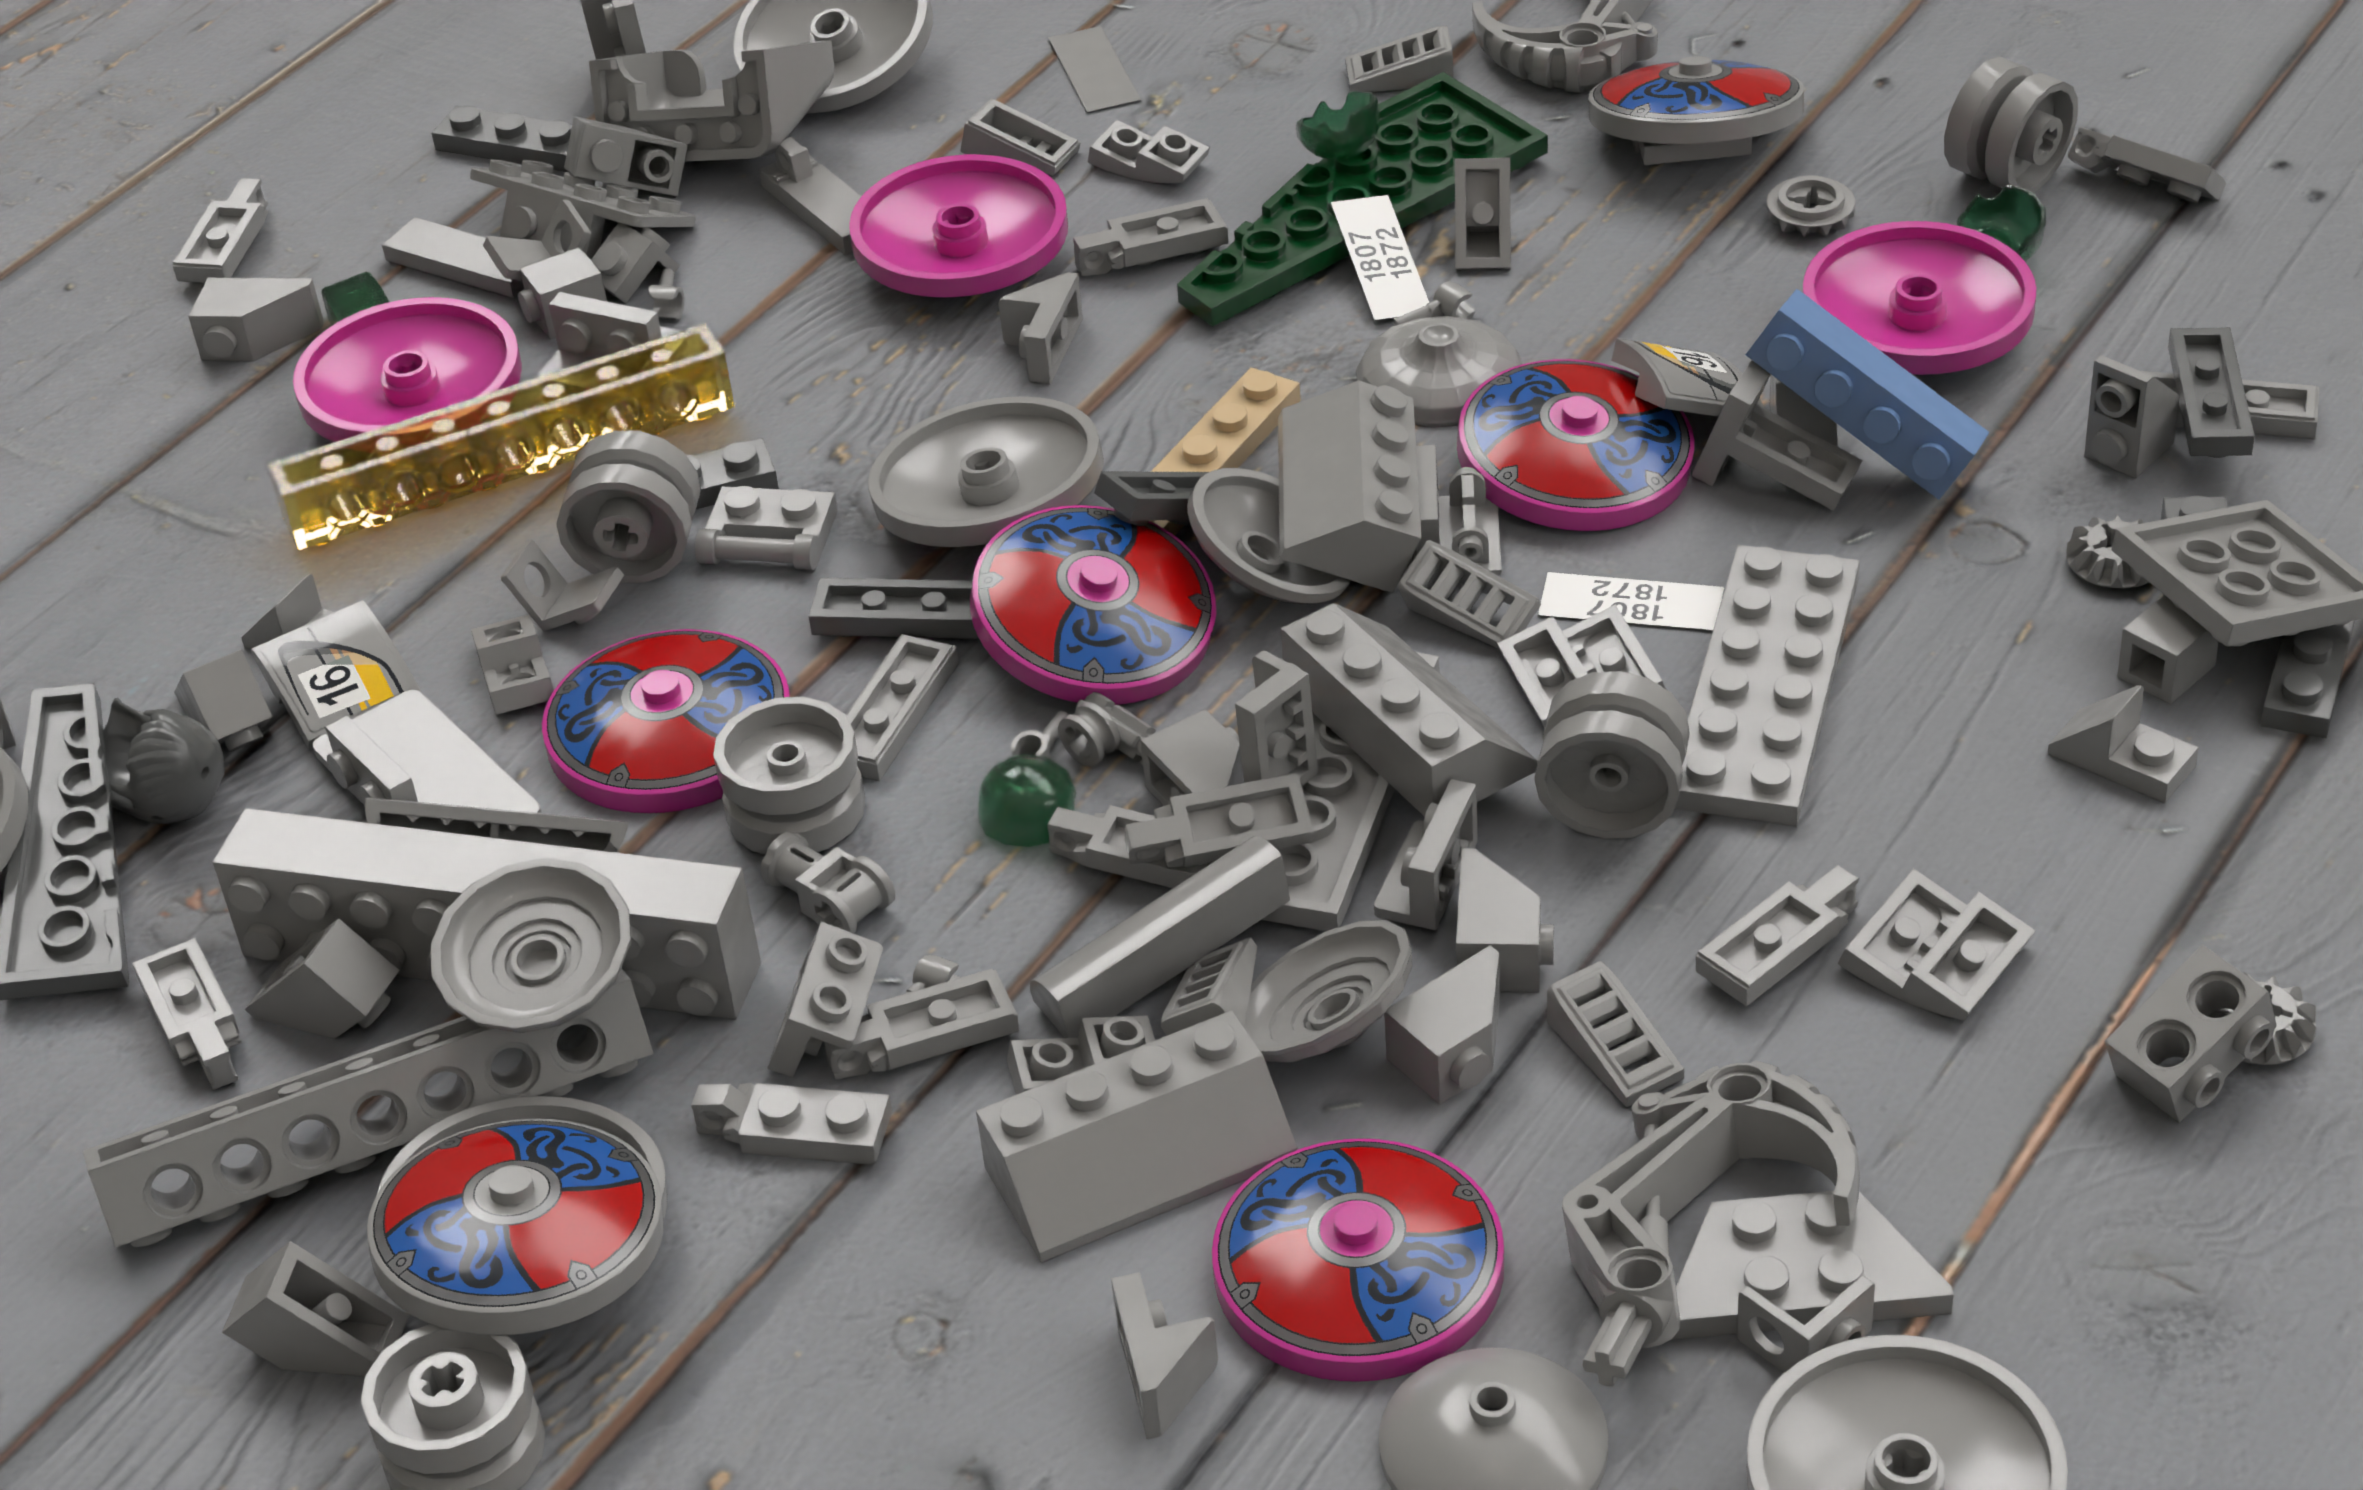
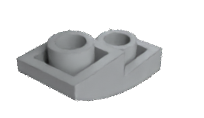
M1115 120L1090 146L1087 162L1103 170L1135 180L1152 183H1182L1208 156L1210 147L1165 125L1151 137L1135 127Z
M1147 1015L1081 1018L1077 1038L1010 1040L1007 1062L1016 1095L1155 1041Z

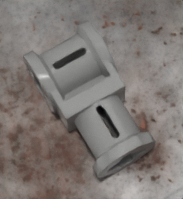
M785 832L778 836L769 845L761 863L763 880L772 886L788 887L798 893L801 913L815 920L818 926L820 922H824L855 934L858 922L875 908L879 910L886 909L895 900L896 892L892 881L875 861L865 856L854 857L838 847L833 848L825 856H822L810 849L806 838L797 833Z

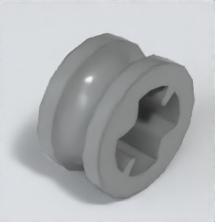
M1086 702L1076 708L1074 715L1066 716L1058 725V734L1063 746L1077 762L1084 766L1093 767L1102 761L1104 754H1110L1115 751L1121 742L1120 733L1115 722L1102 707L1095 703Z

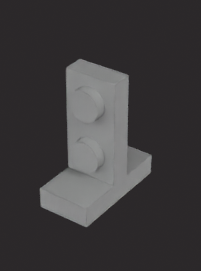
M1751 360L1728 395L1691 476L1713 486L1729 459L1733 457L1752 469L1777 480L1803 494L1805 497L1834 511L1863 460L1757 405L1771 374Z

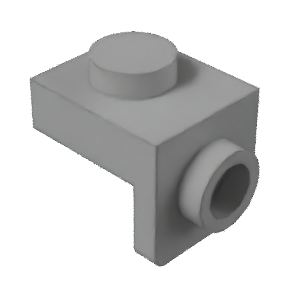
M620 222L591 259L601 272L605 291L625 304L655 264L664 269H672L674 273L680 267L677 262L665 253L670 244L648 227H643L638 233Z

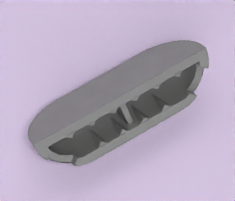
M365 798L367 823L615 853L622 846L628 828V822Z

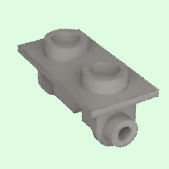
M1463 467L1450 479V496H1438L1440 545L1457 552L1496 575H1502L1498 506L1486 498L1484 477L1474 468Z

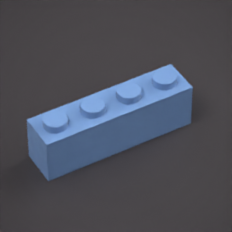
M1798 289L1794 291L1745 354L1938 500H1940L1973 459L1990 433Z

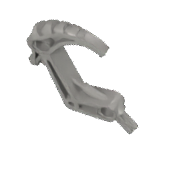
M1591 0L1579 22L1546 28H1522L1501 23L1486 12L1482 1L1472 2L1473 31L1483 51L1496 64L1505 70H1509L1513 75L1523 80H1531L1534 84L1550 89L1556 87L1573 93L1592 90L1599 83L1620 75L1623 70L1634 62L1650 59L1657 53L1658 48L1657 29L1649 23L1637 22L1653 0Z
M1755 1060L1751 1063H1735L1721 1068L1718 1066L1712 1067L1700 1074L1695 1080L1665 1094L1659 1092L1643 1094L1632 1105L1634 1129L1640 1141L1570 1190L1563 1197L1562 1210L1571 1263L1598 1306L1603 1322L1583 1359L1584 1371L1598 1374L1599 1384L1614 1387L1618 1378H1626L1641 1348L1662 1345L1671 1340L1679 1331L1681 1320L1673 1265L1669 1257L1667 1222L1739 1159L1767 1158L1790 1160L1817 1169L1826 1175L1836 1186L1833 1192L1836 1225L1851 1226L1859 1199L1860 1166L1855 1139L1849 1124L1835 1103L1828 1096L1820 1094L1818 1088L1804 1078L1794 1074L1790 1076L1782 1075L1779 1067Z

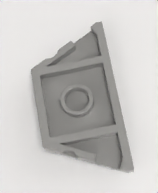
M1834 1191L1711 1202L1676 1285L1681 1323L1679 1331L1671 1340L1737 1334L1738 1295L1746 1286L1752 1288L1803 1325H1806L1862 1275L1875 1283L1872 1321L1952 1314L1954 1294L1952 1286L1860 1192L1856 1213L1851 1226L1836 1225L1833 1200ZM1757 1317V1323L1761 1331L1776 1330L1768 1321Z

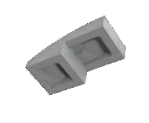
M530 615L471 629L496 715L549 700L554 689Z

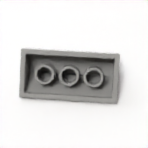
M1358 380L1281 410L1278 417L1280 559L1394 593L1421 540L1413 397L1406 396L1393 387L1385 385L1375 386Z
M1332 603L1281 628L1283 660L1295 664L1309 674L1312 712L1423 816H1425L1431 803L1439 804L1451 779L1476 784V798L1478 802L1536 772L1538 762L1536 758L1387 626Z
M1232 1010L976 1110L985 1169L1041 1263L1249 1179L1272 1161L1298 1150L1263 1054Z

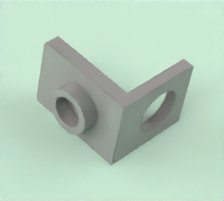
M562 199L541 241L487 236L483 247L505 279H515L522 282L520 268L564 253L560 243V234L566 222L569 223L572 230V241L567 251L581 247L583 250L591 235V231L570 200Z
M530 540L521 547L502 574L501 580L544 632L573 621L576 624H583L594 618L603 609L624 577V574L618 566L567 583L533 540ZM527 565L536 567L543 577L544 592L541 597L533 595L525 584L524 570Z
M1862 1275L1806 1325H1803L1752 1288L1746 1286L1738 1295L1737 1339L1785 1373L1796 1363L1819 1350L1847 1340L1865 1337L1872 1329L1875 1283ZM1757 1317L1765 1319L1778 1331L1783 1340L1784 1348L1776 1346L1766 1338L1758 1326Z

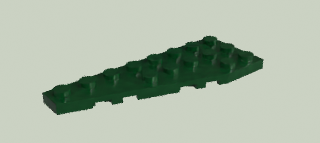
M1442 72L1362 112L1353 120V131L1345 138L1336 136L1327 145V155L1321 161L1314 165L1307 163L1262 205V215L1254 223L1245 221L1234 231V242L1221 252L1213 250L1177 284L1178 303L1213 327L1350 256L1331 202L1388 195L1402 229L1455 201V159L1510 158V172L1548 153V135Z

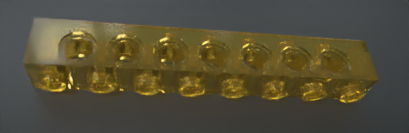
M705 323L267 465L283 520L297 549L301 550L314 545L327 544L335 538L368 527L382 526L390 520L423 509L437 508L445 502L478 491L492 490L500 484L533 473L549 471L557 465L576 460L577 453L591 439L612 431H642L656 436L664 430L682 424L708 419L716 413L734 408L735 405L725 352Z

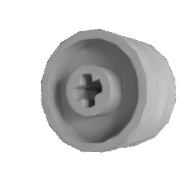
M2000 56L1986 60L1969 76L1959 91L1949 113L1944 134V155L1949 166L1981 180L1988 178L1990 184L2021 197L2036 193L2050 180L2057 170L2072 141L2078 118V97L2074 87L2041 72L2033 75L2031 69Z
M612 431L591 439L577 453L556 522L561 545L575 563L592 574L618 566L624 574L620 583H646L667 575L681 562L688 541L692 520L701 492L697 470L683 451L664 438L642 431Z
M1623 671L1592 672L1569 681L1553 697L1547 715L1542 738L1543 744L1534 777L1539 800L1555 819L1576 832L1603 839L1633 838L1656 830L1673 814L1680 795L1683 777L1682 765L1686 757L1690 735L1686 711L1670 691L1649 678Z
M807 697L774 698L749 706L732 717L717 735L713 757L717 777L723 789L722 801L726 821L734 838L751 851L766 855L769 845L785 832L797 833L806 838L809 848L815 852L826 850L850 835L864 815L865 792L862 774L857 766L858 751L855 733L846 714L828 702Z
M429 1324L407 1332L384 1349L365 1375L361 1404L390 1490H518L527 1483L542 1459L546 1432L539 1408L533 1396V1387L518 1344L508 1335L461 1333Z

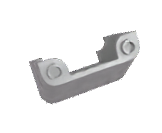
M832 40L810 41L796 45L741 51L742 62H745V65L736 76L722 79V89L706 88L703 65L695 54L687 50H664L590 60L589 67L595 120L686 143L688 147L685 161L749 159L770 155L777 150L779 144L788 137L829 87L834 77Z

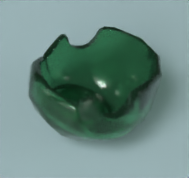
M1352 91L1347 94L1344 106L1336 110L1328 107L1325 101H1321L1312 117H1303L1296 122L1297 138L1304 148L1321 158L1343 160L1355 157L1367 150L1378 135V99L1370 92Z
M2007 184L1998 195L1992 198H1983L1980 194L1975 195L1965 211L1957 219L1956 225L1976 230L1999 240L2015 251L2026 262L2038 251L2042 243L2046 226V207L2035 193L2016 185Z
M1020 754L1009 756L1006 760L999 761L984 776L979 790L978 822L985 835L1005 845L1032 847L1050 843L1047 827L1057 807L1075 811L1076 789L1069 771L1042 755Z

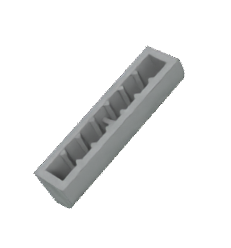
M1259 836L1251 837L1031 980L1030 991L1033 1001L1064 1038H1077L1081 1018L1116 1016L1192 966L1205 955L1213 952L1289 902L1290 895L1282 854L1265 839Z

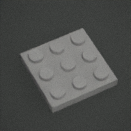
M2268 500L2116 528L2111 550L2131 566L2137 575L2149 581L2167 596L2174 606L2185 611L2209 631L2215 640L2227 647L2243 646L2249 642L2282 635L2292 636L2302 631L2331 625H2345L2351 621L2363 619V574Z

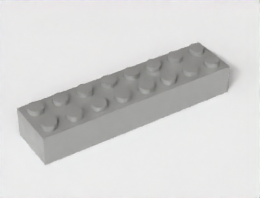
M247 808L243 810L213 861L242 954L246 957L284 961L339 918L400 970L396 976L434 981L431 973V942L444 911L471 883L508 864L546 857L581 862L609 878L626 902L630 915L631 945L623 962L622 969L631 980L639 1008L737 1019L761 965L741 867Z

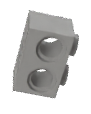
M2201 945L2105 1040V1045L2115 1076L2180 1123L2195 1107L2202 1108L2212 1102L2222 1089L2225 1078L2245 1058H2254L2266 1048L2277 1024L2269 991L2206 946ZM2220 1009L2234 1010L2225 1017H2208L2211 1013ZM2168 1058H2185L2184 1061L2175 1066H2158Z

